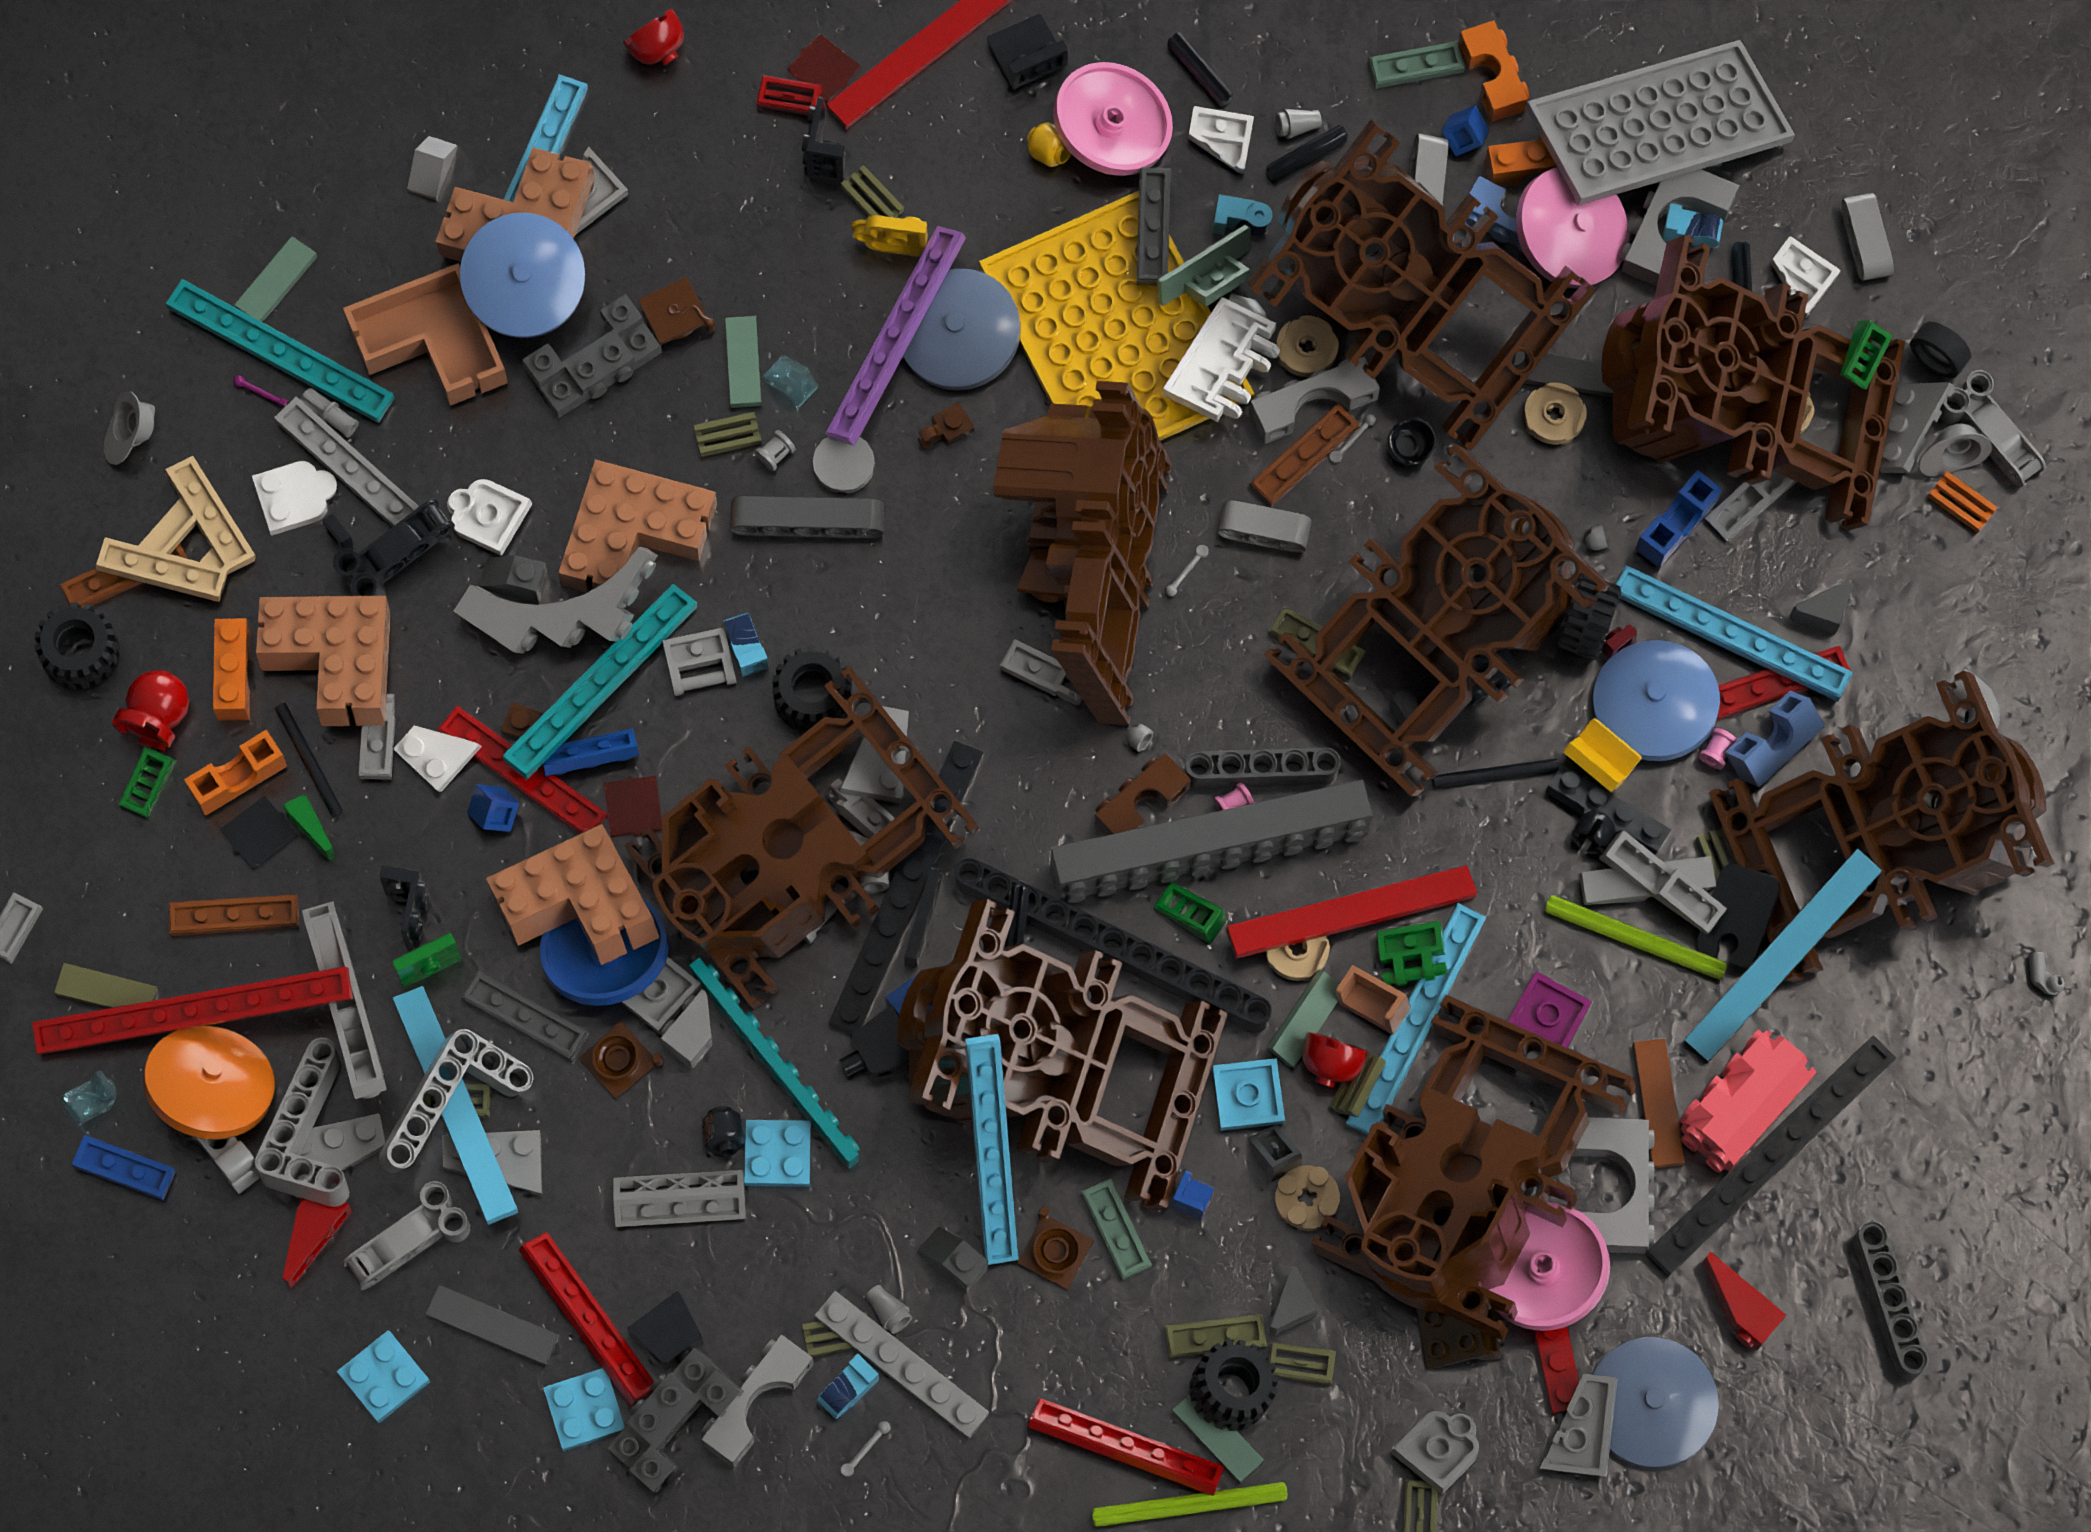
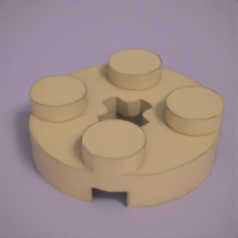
M1306 315L1291 323L1289 321L1282 327L1277 338L1276 345L1280 349L1278 354L1279 364L1290 373L1300 377H1310L1320 369H1330L1336 360L1339 347L1338 339L1332 331L1333 328L1325 320L1315 316ZM1309 340L1312 342V347L1315 350L1308 353L1303 352L1299 344H1305Z
M1548 383L1537 391L1535 389L1529 395L1523 413L1526 424L1525 428L1530 435L1541 442L1552 445H1566L1572 442L1573 438L1579 435L1583 429L1587 410L1585 403L1583 405L1582 400L1579 398V393L1574 388L1563 383ZM1554 407L1559 408V414L1563 415V417L1553 420L1546 411H1552Z
M1327 936L1302 942V948L1306 952L1304 954L1300 953L1298 956L1293 955L1292 950L1288 946L1265 951L1267 964L1275 973L1285 979L1309 981L1327 963L1330 951Z
M1311 1165L1298 1166L1288 1171L1279 1180L1274 1196L1275 1208L1279 1217L1286 1224L1289 1223L1301 1231H1316L1321 1229V1223L1326 1215L1333 1218L1336 1214L1340 1202L1339 1188L1333 1177L1323 1167ZM1308 1190L1310 1194H1315L1316 1198L1312 1200V1206H1307L1305 1202H1299L1298 1198L1302 1196V1191Z

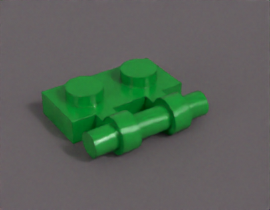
M1440 921L1377 931L1380 961L1382 965H1394V971L1382 972L1383 982L1386 984L1396 983L1397 986L1407 985L1408 981L1424 978L1425 981L1436 980V976L1448 974L1446 962L1433 963V957L1445 955L1443 931ZM1422 959V966L1405 969L1406 961Z

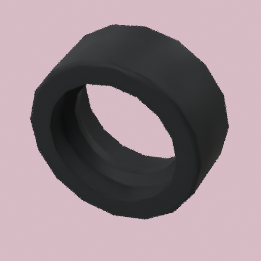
M1930 321L1924 323L1910 342V348L1915 357L1926 368L1946 378L1957 377L1972 356L1970 348L1957 333L1937 322Z

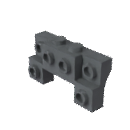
M626 294L600 310L601 318L611 331L562 362L549 343L522 359L523 367L536 383L558 418L590 398L596 399L602 396L609 386L617 381L623 382L632 376L634 370L662 353L661 345L647 328L642 315Z
M693 1348L673 1373H669L667 1376L662 1374L651 1386L653 1393L646 1401L640 1399L629 1412L632 1417L628 1420V1425L608 1447L614 1455L630 1468L629 1471L653 1492H658L661 1488L660 1485L670 1473L678 1469V1466L660 1449L664 1448L702 1402L715 1414L722 1417L737 1396L740 1397L744 1392L698 1348Z

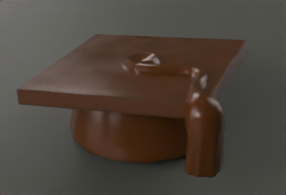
M687 277L638 299L660 345L673 339L685 338L693 330L703 325L706 326L708 333L715 331L714 320L706 316Z
M1034 548L1016 588L1017 592L1032 593L1034 597L1044 602L1065 600L1067 598L1064 594L1065 585H1058L1046 566L1048 550Z
M622 1021L579 1057V1060L615 1100L655 1065L662 1066L664 1062L658 1052L652 1056Z
M1042 1207L1038 1211L1041 1220L1017 1264L1068 1290L1094 1240L1048 1216L1050 1209Z

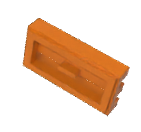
M1946 471L1927 496L1976 533L1982 529L1997 509L1996 505L1949 471ZM1940 490L1952 499H1954L1956 503L1962 506L1964 509L1969 510L1978 518H1980V521L1978 522L1969 514H1967L1962 509L1953 504L1951 501H1949L1944 496L1939 494Z

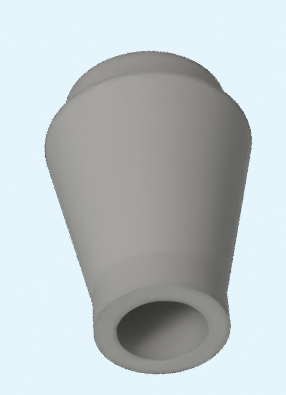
M1282 109L1281 112L1275 114V130L1279 137L1285 136L1286 139H1289L1307 131L1321 128L1322 119L1318 110Z
M881 1285L873 1287L867 1293L866 1299L870 1302L885 1330H890L892 1334H895L909 1324L912 1319L909 1307L884 1290Z

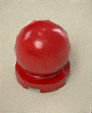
M150 670L138 676L128 688L125 699L127 709H118L113 718L112 725L124 736L129 731L140 737L138 744L154 750L165 751L166 747H171L175 738L174 733L170 729L177 727L187 714L190 700L186 686L180 678L166 670Z

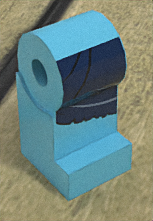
M1219 194L1212 233L1224 235L1226 228L1239 229L1246 225L1250 228V235L1255 237L1263 236L1269 231L1271 226L1272 210L1267 204Z
M1670 203L1662 235L1664 241H1670L1686 234L1693 238L1692 246L1704 243L1710 246V248H1714L1719 245L1723 227V220L1720 217L1682 209L1683 205Z
M744 613L723 620L730 642L729 645L741 677L768 669V658L764 648L761 646L749 614Z
M857 1353L849 1362V1365L820 1394L817 1402L833 1418L838 1419L879 1381V1374Z

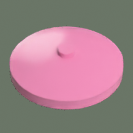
M1109 62L1085 65L1075 70L1066 78L1054 100V124L1062 143L1075 158L1096 171L1119 176L1140 173V168H1150L1161 158L1170 143L1173 122L1166 99L1153 82L1143 74L1127 66Z
M1558 167L1534 178L1527 185L1519 199L1516 212V230L1521 248L1531 265L1549 281L1553 282L1566 265L1580 278L1582 277L1591 285H1595L1610 277L1623 261L1620 259L1626 242H1628L1629 230L1625 210L1617 194L1578 205ZM1572 279L1567 288H1579L1582 284Z
M1547 1202V1204L1555 1209L1559 1205L1566 1208L1564 1212L1567 1221L1563 1228L1526 1211L1524 1216L1530 1236L1504 1285L1489 1289L1514 1301L1518 1314L1513 1320L1508 1317V1314L1498 1310L1495 1311L1509 1322L1526 1329L1540 1331L1555 1330L1579 1321L1598 1304L1609 1280V1253L1605 1240L1597 1226L1580 1211L1554 1202Z

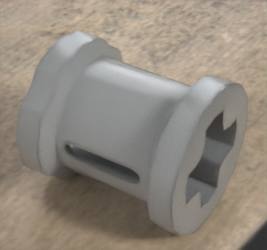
M776 430L773 433L774 437L764 447L755 450V455L771 471L777 469L776 464L788 453L796 451L791 440L780 430Z

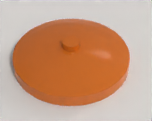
M201 1026L177 1030L164 1037L155 1045L146 1062L143 1074V1089L153 1111L172 1128L193 1137L226 1139L241 1135L261 1122L267 1114L273 1099L275 1079L268 1059L250 1040L227 1029Z

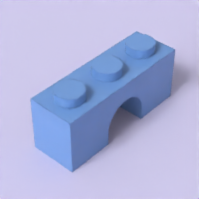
M1479 176L1470 194L1477 198L1481 204L1478 208L1474 207L1465 222L1469 226H1473L1485 213L1483 209L1486 206L1489 207L1499 217L1487 232L1491 233L1492 237L1497 241L1508 242L1518 247L1524 254L1517 235L1516 218L1506 215L1501 208L1506 189Z
M1790 690L1769 710L1774 721V729L1767 740L1745 732L1725 751L1741 780L1760 788L1825 726L1810 698Z

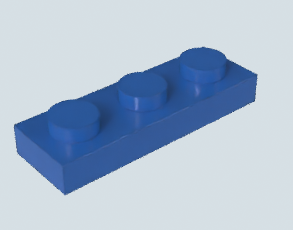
M632 728L563 743L543 763L545 775H561L572 770L594 768L600 764L626 761L639 756L634 730Z
M86 1135L83 1136L71 1164L73 1168L163 1201L176 1173L175 1168Z

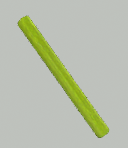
M1551 895L1546 903L1545 912L1718 980L1722 979L1725 974L1727 963L1554 895Z
M1284 1482L1215 1491L1214 1496L1207 1493L1098 1507L1092 1509V1520L1096 1527L1285 1501L1288 1493Z

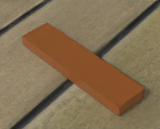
M1337 403L1252 480L1249 487L1270 507H1273L1329 456L1332 451L1359 428L1360 423Z
M181 544L171 553V555L188 559ZM94 568L59 585L70 608L71 603L78 602L80 608H83L85 603L93 606L144 582L105 573Z
M297 894L169 902L170 936L299 928V899Z
M1666 1038L1635 1041L1633 1043V1051L1644 1120H1649V1130H1654V1148L1649 1149L1650 1161H1654V1169L1683 1166L1685 1160Z

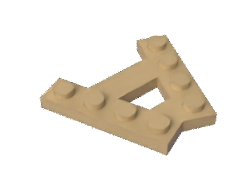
M191 456L165 469V475L180 499L138 546L105 537L96 563V570L219 602L227 575L254 562L255 554L194 456ZM195 525L198 526L211 547L200 562L171 555L172 551Z

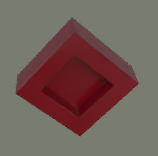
M1631 624L1623 629L1620 627L1615 628L1605 637L1606 642L1602 652L1610 659L1623 648L1634 644L1638 632Z

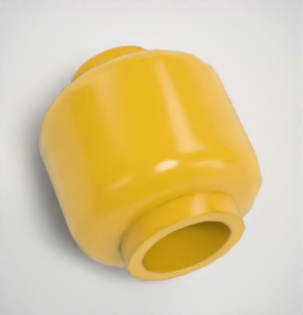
M1044 122L1037 127H1033L1028 133V153L1035 160L1048 167H1056L1064 164L1070 158L1071 153L1062 143L1055 124Z

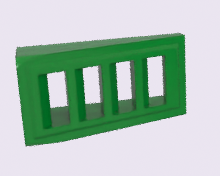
M1859 320L1854 329L1840 375L1860 389L1866 390L1893 335L1871 320ZM1868 338L1872 339L1871 344L1867 341ZM1864 347L1869 350L1868 354L1863 352ZM1859 357L1865 361L1864 366L1858 362ZM1854 367L1862 372L1861 377L1852 373Z
M144 746L118 804L148 818L177 760ZM150 760L162 764V769L158 770L148 765ZM144 771L158 776L156 782L143 777ZM138 782L153 788L151 793L149 794L136 788ZM132 794L146 799L145 806L131 800Z
M303 794L283 804L282 806L287 817L328 860L335 858L334 850L307 796Z
M1173 882L1168 885L1154 905L1156 911L1209 944L1212 943L1227 921L1224 909ZM1177 895L1181 897L1173 909L1169 908ZM1190 903L1191 905L1184 913V915L1181 914L1186 904ZM1198 910H1201L1202 912L1196 921L1192 920Z

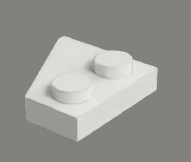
M1194 106L1188 139L1239 174H1244L1254 116Z
M1791 236L1771 262L1782 283L1791 286L1788 292L1789 295L1795 294V291H1802L1808 294L1804 314L1805 319L1841 271Z
M414 725L394 747V750L437 791L442 792L482 746L476 742Z

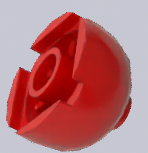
M672 8L664 12L665 15L659 19H653L630 35L629 39L623 41L629 53L637 61L647 65H653L661 61L663 66L679 56L676 50L683 43L684 31L679 18Z
M1308 1031L1304 1043L1303 1060L1308 1071L1317 1075L1315 1082L1334 1087L1335 1082L1347 1083L1354 1080L1360 1074L1369 1051Z

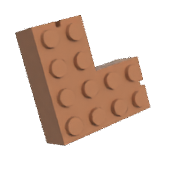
M532 147L514 202L454 187L446 210L448 218L444 217L435 241L440 256L461 261L466 246L481 227L495 218L511 213H532L549 218L562 226L574 239L595 179L592 164L567 156L561 161L559 154Z
M459 263L343 308L347 325L356 346H358L359 353L369 375L427 353L450 406L476 396L475 390L480 388L481 393L508 383L505 368L487 327L475 317L465 301L460 283Z
M595 459L558 572L561 586L588 593L590 588L588 577L593 578V589L602 585L624 567L639 545L699 561L707 538V530L710 529L717 507L716 492Z
M260 597L258 615L260 628L257 631L256 654L261 671L319 670L316 709L321 726H350L347 706H352L356 726H385L391 615L387 597Z
M603 824L486 878L494 901L518 946L574 919H577L601 965L627 954L620 930L624 928L633 950L659 938L653 917Z

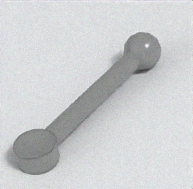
M1366 415L1364 423L1338 451L1335 450L1330 453L1329 459L1331 463L1339 464L1342 460V454L1368 426H1373L1376 423L1374 415Z
M1199 545L1197 547L1196 555L1173 584L1165 587V594L1167 596H1174L1177 593V587L1201 558L1207 557L1209 551L1207 546Z
M887 1421L880 1422L878 1430L852 1461L841 1467L843 1476L851 1477L854 1474V1467L882 1434L890 1431L891 1427Z

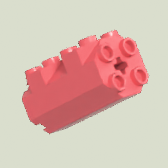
M1758 1029L1746 1043L1747 1045L1741 1051L1743 1056L1737 1052L1721 1073L1723 1079L1716 1076L1705 1088V1092L1700 1097L1702 1101L1699 1102L1695 1099L1679 1120L1683 1124L1681 1127V1131L1684 1133V1136L1681 1138L1682 1143L1693 1152L1699 1151L1707 1158L1705 1161L1708 1166L1718 1173H1721L1723 1169L1731 1171L1816 1074L1813 1067L1809 1071L1807 1070L1805 1064L1809 1060L1799 1049L1780 1035L1775 1040L1770 1038L1773 1032L1768 1030L1762 1033Z

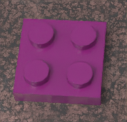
M1536 971L1508 1022L1568 1048L1592 1001Z

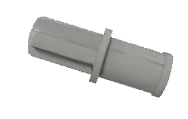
M309 388L302 394L300 400L321 417L325 423H329L347 438L355 432L359 422L341 410L337 402H330L312 388Z

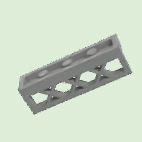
M731 1170L613 1178L615 1226L746 1219L744 1171ZM727 1182H737V1185L733 1186H722L721 1184ZM695 1184H700V1185H702V1186L699 1187V1188H690V1187H689L690 1185H695ZM662 1186H668V1187H669L667 1190H657V1189H656V1188L662 1187ZM621 1189H637L634 1192H621Z

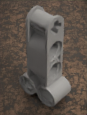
M1983 370L1973 371L1967 377L1962 388L1956 387L1951 397L1946 396L1940 407L1942 414L1939 418L1947 424L1961 422L1962 424L1973 426L1978 434L1987 437L1992 445L1989 456L2014 485L2022 487L2025 485V480L2037 471H2044L2046 463L2035 447L1990 396L1994 387L1992 376ZM1971 385H1979L1984 392H1975ZM1947 402H1955L1959 405L1960 410L1951 409Z
M194 1137L238 1194L242 1193L260 1178L255 1166L254 1156L235 1137L226 1139ZM227 1140L223 1148L213 1149L216 1142Z
M438 1181L426 1183L420 1191L422 1205L358 1248L343 1261V1266L349 1267L359 1281L360 1290H366L375 1285L443 1236L451 1242H461L467 1238L470 1233V1223L467 1216L460 1208L451 1207L452 1198L443 1183ZM435 1192L444 1194V1199L439 1205L433 1206L428 1204V1198L431 1194ZM453 1218H459L463 1221L461 1228L457 1231H448L446 1229L447 1222ZM359 1261H360V1262L363 1264V1266L366 1268V1270L368 1271L369 1275H366V1273L364 1272V1270H363V1269L361 1268V1266L359 1265V1263H358Z

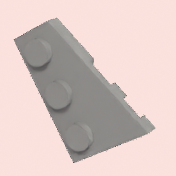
M380 1114L312 1128L300 1156L336 1166L341 1171L359 1164L381 1151L386 1143ZM284 1138L285 1143L288 1142L291 1138ZM301 1175L296 1180H303L308 1175Z
M1591 1374L1582 1375L1567 1408V1413L1552 1440L1553 1443L1540 1469L1607 1477L1618 1378Z

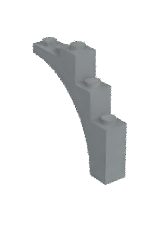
M638 547L624 567L605 583L584 595L557 603L540 605L516 603L500 598L479 586L470 585L454 609V612L515 653L524 654L525 650L529 651L538 639V635H536L538 631L560 646L571 648L572 645L578 644L585 633V629H583L585 625L607 640L618 642L619 639H624L628 635L633 625L631 620L634 615L624 608L626 605L630 606L639 594L637 588L643 578L647 579L653 573L656 567L654 561L658 555L648 548Z
M332 901L302 910L319 971L339 967L349 968L353 1000L331 1003L329 1006L354 1098L362 1097L368 1099L379 1095L380 1092L387 1089L381 1061L358 987L353 964L335 905Z

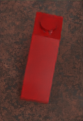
M299 1198L298 1202L300 1205L297 1208L282 1277L289 1288L294 1286L351 1214L352 1210L347 1202L340 1206L332 1207Z
M1710 1251L1702 1265L1732 1330L1737 1333L1735 1337L1747 1348L1754 1347L1758 1351L1784 1320L1786 1314Z

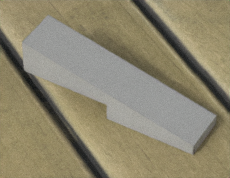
M1772 470L1769 480L1754 485L1744 482L1713 510L1705 520L1728 541L1797 481Z
M1625 831L1618 833L1599 857L1601 861L1705 934L1711 931L1727 909L1679 869H1671Z
M1711 856L1664 862L1673 870L1679 869L1707 893L1716 887ZM1613 868L1581 872L1579 874L1584 905L1645 901L1648 897H1653Z

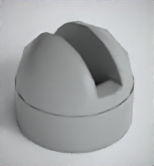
M1602 524L1587 529L1584 533V541L1589 549L1602 550L1608 548Z
M1134 724L1127 730L1126 740L1131 747L1141 752L1151 742L1154 732L1145 725Z

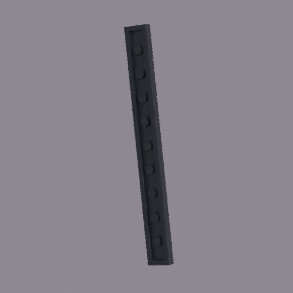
M954 740L939 773V777L962 805L984 752ZM946 799L938 800L934 805V811L937 813L945 812L949 807V801ZM957 815L953 818V820L946 823V826L949 829V831L951 830ZM931 819L927 822L925 842L899 863L879 908L880 910L874 919L829 1020V1026L852 1035L867 1020L924 891L929 870L934 868L947 839Z
M1873 1035L1669 1229L1646 1254L1670 1276L1895 1061L1896 1057Z

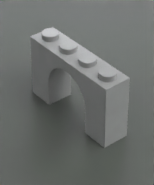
M1702 169L1656 182L1659 184L1656 192H1649L1643 208L1647 209L1645 217L1638 216L1631 233L1636 235L1632 244L1626 242L1620 259L1624 261L1621 272L1657 287L1666 243L1659 234L1657 222L1668 212L1670 203L1683 205L1682 209L1693 210L1700 214L1716 215L1724 223L1740 185Z
M1588 1117L1590 1123L1572 1156L1603 1157L1615 1161L1628 1174L1632 1193L1630 1201L1617 1211L1610 1213H1581L1586 1215L1597 1226L1605 1240L1608 1252L1645 1254L1649 1244L1654 1243V1225H1649V1212L1653 1213L1654 1193H1649V1181L1654 1180V1161H1649V1149L1654 1148V1130H1649V1120Z

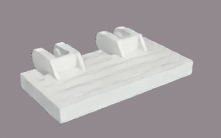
M1221 297L1164 386L1162 395L1218 422L1222 414L1233 419L1239 418L1242 413L1241 407L1221 395L1236 402L1248 404L1251 395L1247 390L1242 389L1238 385L1242 384L1251 368L1266 373L1271 367V363L1266 358L1250 349L1265 356L1277 358L1280 349L1276 344L1267 340L1274 333L1276 323Z

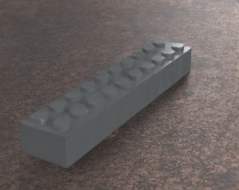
M1359 780L1052 847L1050 868L1058 899L1062 901L1067 900V903H1076L1084 900L1087 895L1098 893V896H1108L1114 894L1117 891L1116 889L1119 888L1140 889L1147 886V882L1160 880L1161 883L1177 880L1179 875L1191 873L1192 876H1199L1208 873L1211 868L1222 866V869H1231L1239 866L1240 862L1252 859L1256 863L1269 860L1272 857L1271 855L1284 853L1285 856L1295 855L1302 852V848L1314 846L1315 849H1323L1333 845L1334 841L1343 839L1346 842H1355L1368 834L1373 815L1364 781Z

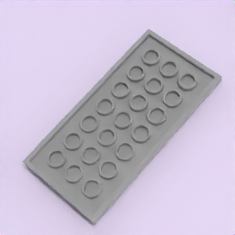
M1741 40L1528 101L1525 107L1578 205L1792 142L1795 136Z

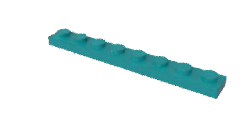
M183 279L166 302L167 309L377 423L381 421L395 399L392 392Z
M672 584L632 625L628 635L624 639H619L618 642H615L503 755V761L527 780L663 643L662 640H666L697 608V602L676 585Z
M700 958L689 965L690 975L702 984L703 991L707 993V996L805 1117L811 1121L814 1128L848 1170L859 1162L857 1151L860 1148L849 1134L844 1137L837 1128L840 1125L839 1121L829 1109L825 1112L817 1103L820 1099L810 1085L806 1087L802 1085L797 1079L800 1076L798 1070L789 1060L784 1063L777 1054L780 1052V1049L770 1036L763 1037L758 1030L760 1024L752 1013L748 1011L745 1014L737 1005L740 1003V1000L730 987L725 989L718 980L721 977L711 963L705 965Z

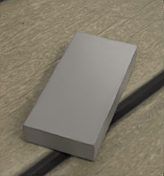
M14 892L0 914V959L9 964H12L43 910L42 906Z

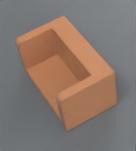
M1354 965L1351 966L1335 991L1340 1006L1394 1035L1410 1011L1406 994Z

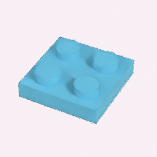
M1277 1058L1212 1066L1220 1131L1285 1123Z
M746 1120L745 1186L810 1187L811 1121Z
M389 1330L337 1371L338 1375L378 1424L430 1383L429 1378Z
M603 1368L543 1387L563 1452L619 1434L625 1428L610 1378Z

